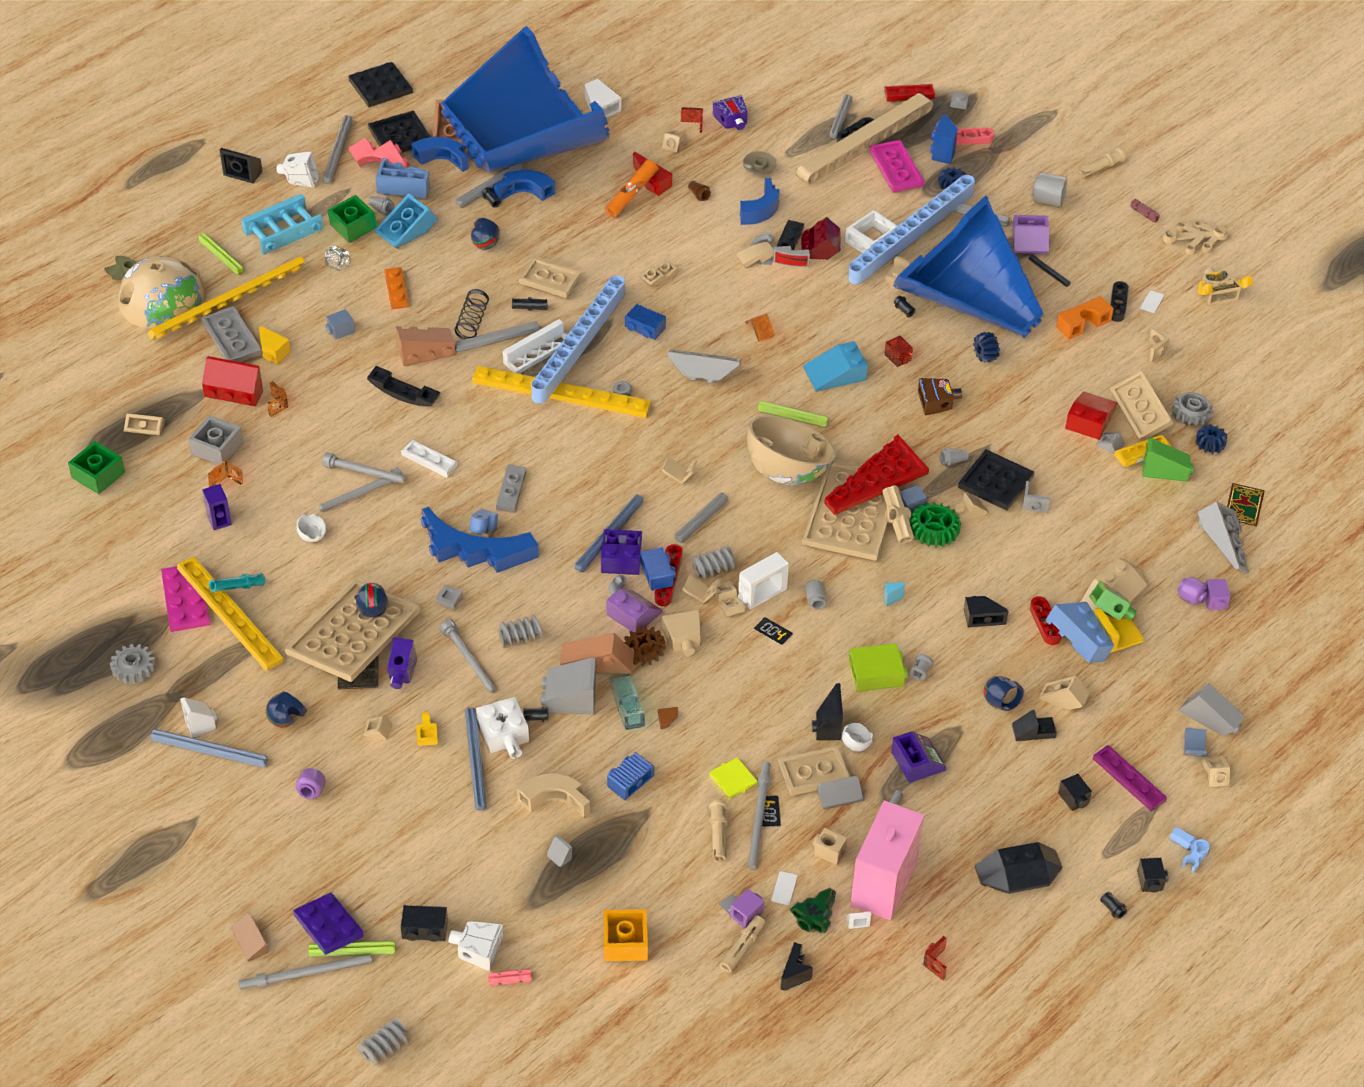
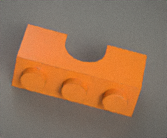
M1100 296L1059 313L1056 327L1068 339L1083 334L1085 321L1093 323L1096 327L1111 322L1114 308Z

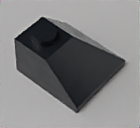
M225 148L219 149L223 176L254 184L263 172L260 158Z
M840 683L835 684L816 711L815 720H812V732H816V741L841 740L843 708Z

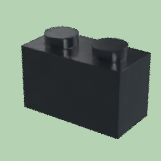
M403 905L400 927L402 939L409 941H445L448 923L447 907Z

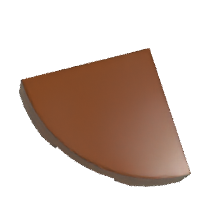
M678 707L658 709L660 729L669 727L677 719Z

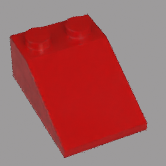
M1083 391L1073 402L1068 412L1065 429L1100 440L1118 402Z

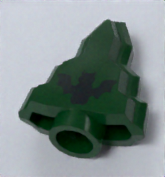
M827 888L820 891L815 897H807L803 902H796L790 908V912L797 919L796 922L803 931L810 932L813 929L819 933H826L831 925V907L835 903L836 891L832 888Z

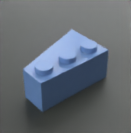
M383 158L376 174L377 193L400 195L402 197L409 193L416 198H427L430 190L429 172L412 166L406 168L402 166V163H390L387 158Z
M1087 602L1055 604L1046 619L1049 624L1053 623L1060 630L1059 634L1062 637L1066 636L1073 643L1071 646L1088 663L1105 661L1114 647V644Z

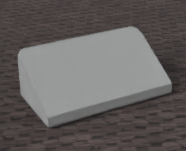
M857 776L818 784L817 794L823 809L863 801Z

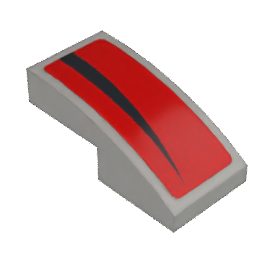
M791 246L774 247V263L790 267H809V250L792 251Z

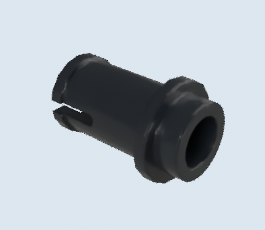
M490 187L483 189V198L488 200L493 208L498 207L501 204V200L495 194L494 189Z
M898 296L894 300L895 307L899 308L907 317L915 313L916 309L906 301V297Z
M544 706L542 708L523 709L525 721L542 720V722H545V720L549 719L548 708H544Z
M1106 892L1101 897L1100 902L1111 911L1112 917L1121 919L1127 913L1126 905L1120 903L1111 892Z

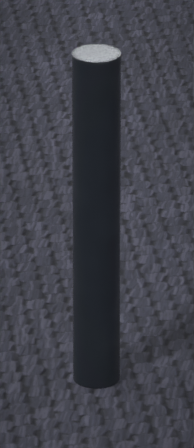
M1031 254L1028 260L1066 287L1070 285L1071 282L1035 255Z

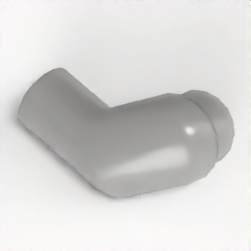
M618 575L609 584L608 588L611 596L625 586V576Z

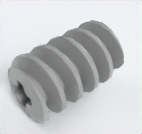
M727 546V548H720V551L715 549L713 553L709 551L706 555L700 554L699 557H692V565L697 576L701 574L705 579L706 572L710 576H713V570L720 574L721 567L725 572L728 571L727 565L731 569H735V559L731 548Z
M535 615L531 616L530 621L527 617H524L523 623L520 619H516L515 625L512 620L508 621L507 626L504 622L500 623L499 637L503 648L505 647V641H508L510 646H512L513 639L518 644H520L522 637L525 642H528V636H531L534 641L536 634L542 639L541 627Z
M394 1017L392 1023L387 1022L385 1028L380 1027L377 1033L373 1032L370 1038H365L363 1044L358 1043L357 1047L366 1060L378 1065V1056L385 1060V1051L392 1055V1046L400 1049L398 1041L404 1044L407 1043L406 1029L400 1020Z

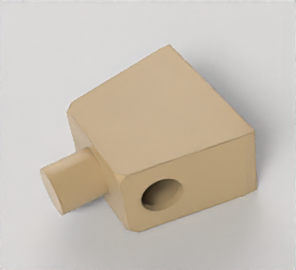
M699 610L662 616V631L673 651L683 650L685 656H691L695 653L694 648L700 647Z

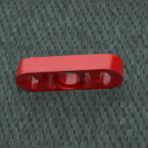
M1036 596L1031 600L1030 612L1044 642L1049 645H1057L1061 641L1060 630L1053 623L1049 624L1041 621L1042 618L1048 617L1052 609L1046 598Z

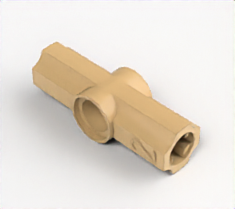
M898 486L887 487L883 490V496L887 505L886 519L893 524L899 544L911 542L914 540L909 523L911 511L909 508L904 507Z

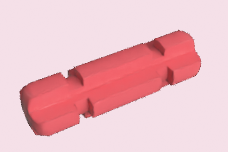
M522 969V972L518 970L501 971V974L490 972L488 975L489 984L493 986L499 985L498 983L500 982L502 984L520 983V980L530 982L532 981L531 969Z

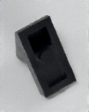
M1031 710L1012 723L1016 741L1056 738L1057 732L1053 717L1037 718L1035 710Z
M794 942L781 977L780 990H788L812 979L813 967L803 964L805 954L802 953V944Z

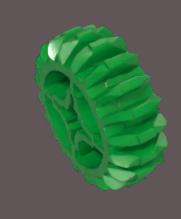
M927 502L925 506L920 505L919 508H915L910 518V526L915 540H920L921 544L926 543L928 547L934 545L936 548L938 545L942 547L945 544L950 545L952 541L956 540L960 534L961 520H959V514H956L955 509L950 510L949 505L945 507L943 503L937 505L935 502L933 505H930Z

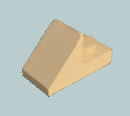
M964 492L963 502L950 505V510L955 509L956 514H959L960 522L988 514L980 499L967 492Z

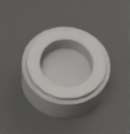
M625 381L617 382L613 386V393L630 396L631 385Z

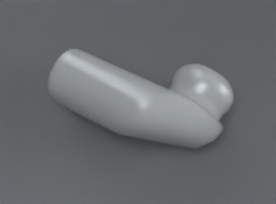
M765 232L757 236L750 246L764 241L770 244L774 237L770 232Z

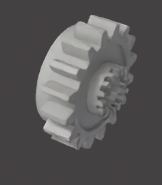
M1188 392L1181 394L1180 397H1176L1172 406V413L1176 414V419L1181 418L1182 423L1186 421L1188 425H1191V423H1194L1195 426H1198V423L1204 425L1205 422L1208 423L1211 419L1213 406L1210 405L1208 399L1203 395Z
M130 644V648L122 646L123 651L116 650V656L111 657L110 667L113 676H117V680H122L125 684L143 682L146 678L150 677L151 672L155 671L154 666L156 662L153 652H149L147 646L142 649L141 644L137 647Z

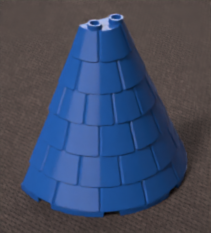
M985 195L962 217L953 231L926 256L920 255L895 279L893 286L898 290L936 302V304L957 310V312L978 318L981 321L1000 326L1002 329L1025 338L1031 332L1029 328L1032 326L1035 328L1042 321L1040 317L1044 313L1016 254L1012 251L997 215L994 214L988 200L989 198Z

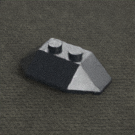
M1040 842L997 849L977 863L975 870L981 885L1010 894L1050 886L1061 872L1062 865L1056 850Z

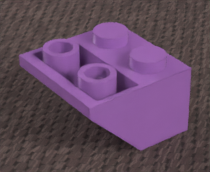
M1014 215L1012 224L1014 253L1048 254V216Z

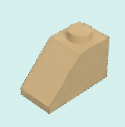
M1077 676L1046 683L1039 698L1060 708L1071 710L1083 707L1090 692Z

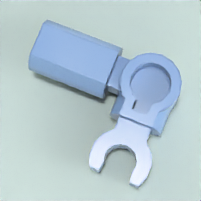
M1175 827L1169 839L1183 848L1191 850L1189 855L1184 857L1182 866L1185 867L1187 863H1192V872L1194 873L1198 869L1199 862L1207 857L1210 845L1206 840H1196L1191 834Z

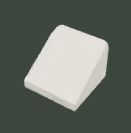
M871 912L847 914L848 928L869 927Z

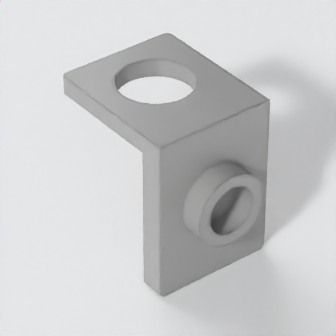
M1026 481L1022 509L1048 513L1050 497L1029 495V481Z

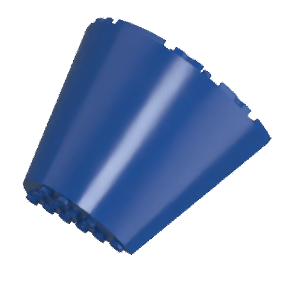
M527 26L519 31L441 102L444 109L442 113L446 119L449 118L450 124L455 129V135L459 140L461 139L463 145L468 149V156L471 160L474 159L478 168H482L488 173L604 142L610 136L609 127L605 128L608 122L604 110L596 101L590 104L592 112L583 114L570 99L565 89H559L560 81L555 73L550 71L549 63L544 57L534 33Z

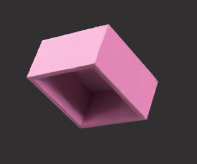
M883 801L856 858L851 906L888 920L892 919L918 862L924 822L923 814Z

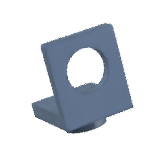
M1185 728L1184 755L1196 757L1208 755V751H1205L1206 729Z

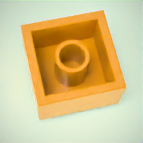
M647 909L603 910L604 961H648Z

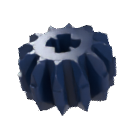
M955 167L942 169L938 177L940 189L945 190L961 176L965 175V172L961 171V168L955 169Z
M982 332L974 338V351L980 362H992L999 357L1000 343H998L994 333Z
M1210 423L1209 426L1203 425L1197 431L1195 442L1199 450H1204L1205 453L1210 452L1213 455L1214 452L1220 453L1221 450H1224L1228 437L1223 428L1219 429L1218 425L1212 426Z

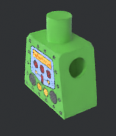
M1101 580L1089 595L1095 606L1118 620L1123 616L1131 620L1136 614V610L1130 607L1131 603L1126 597Z

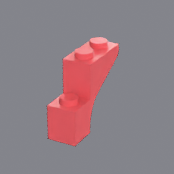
M364 138L348 148L360 167L370 162L381 163L383 158H387L390 163H402V166L406 168L410 166L407 159L400 156L402 151L397 144L393 145L391 140L376 149L372 141L368 143L367 139Z

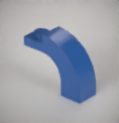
M429 137L412 143V155L421 165L432 160L445 159L456 165L462 172L468 170V156L464 153L463 145L456 140L446 137Z
M517 170L503 175L504 180L494 185L495 194L500 200L518 192L534 194L541 201L555 195V181L546 174L533 170Z
M765 178L764 195L761 198L740 201L741 225L761 223L776 213L779 206V189H775V185H772L771 178Z

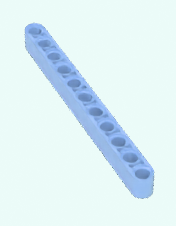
M970 175L961 176L849 264L848 280L853 284L862 283L954 211L958 205L960 206L961 203L963 204L974 194V177Z
M613 276L608 280L532 381L531 394L533 402L544 403L549 399L625 295V279L623 277Z

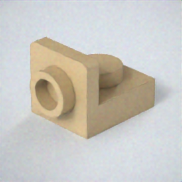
M673 129L666 132L662 148L675 153L678 152L679 145L686 140L687 134Z
M896 256L894 266L887 273L885 281L894 284L897 276L911 262Z
M1224 757L1203 758V767L1208 773V785L1210 787L1228 786L1230 784V766Z

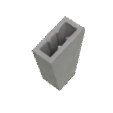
M1210 683L1188 697L1178 710L1185 716L1224 737L1231 732L1233 734L1241 728L1240 722L1245 717Z

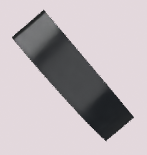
M375 366L367 377V380L382 392L412 405L432 406L440 396L439 391L425 385L420 389L392 377L391 371Z

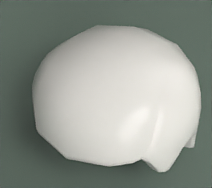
M303 514L297 520L296 530L302 540L317 542L325 536L326 524L322 518L315 514Z
M861 723L848 724L842 732V740L845 746L852 751H865L873 742V733H870Z

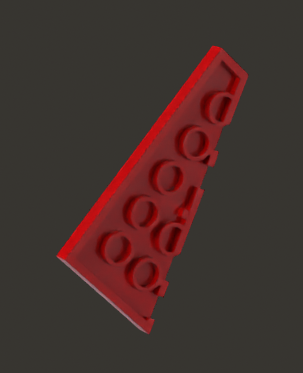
M897 434L892 442L885 444L879 453H875L857 469L853 476L850 475L842 486H838L826 496L824 504L834 515H837L882 495L883 490L887 487H900L929 474V468Z

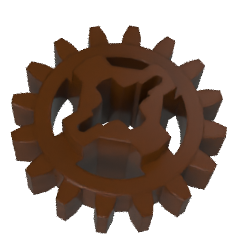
M646 626L643 627V630L636 627V632L630 630V637H624V643L634 649V665L638 664V662L641 663V666H644L645 662L652 665V660L658 662V655L663 656V650H666L664 636H661L659 630L655 632L654 627H651L650 630H647Z

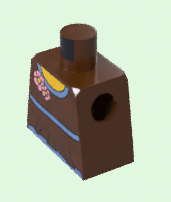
M919 378L918 394L924 415L951 410L953 408V400L962 399V389H951L948 379Z

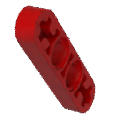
M671 544L665 550V553H669L670 566L675 567L676 578H673L672 587L669 586L668 588L655 590L654 601L661 607L668 606L672 602L683 555L682 547L677 544ZM673 553H675L674 559L671 558V555ZM663 591L666 592V596L661 598Z

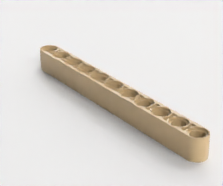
M920 93L916 94L801 164L796 171L797 177L809 185L817 182L869 150V146L877 145L926 115L932 109L933 102Z

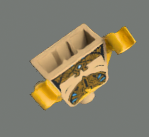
M1207 268L1202 281L1198 284L1197 294L1204 296L1207 306L1236 301L1239 298L1241 288L1253 286L1252 276H1245L1238 280L1226 270L1215 272L1213 268Z

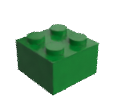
M357 195L327 210L330 225L349 243L377 228L375 212Z
M96 441L92 442L68 462L71 478L97 494H100L125 473L122 457Z

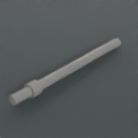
M769 762L762 763L761 774L758 776L757 784L759 791L748 868L751 870L756 869L767 787L770 786L771 780L769 776L771 764Z
M367 954L265 975V973L257 974L254 978L239 980L240 989L254 986L261 988L269 983L372 963L371 955Z

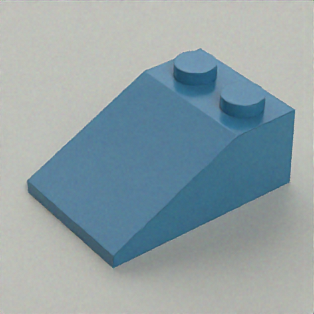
M408 193L375 229V232L397 249L426 233L438 218L429 208Z
M852 341L833 347L804 364L803 368L817 392L866 381L868 364L856 342Z

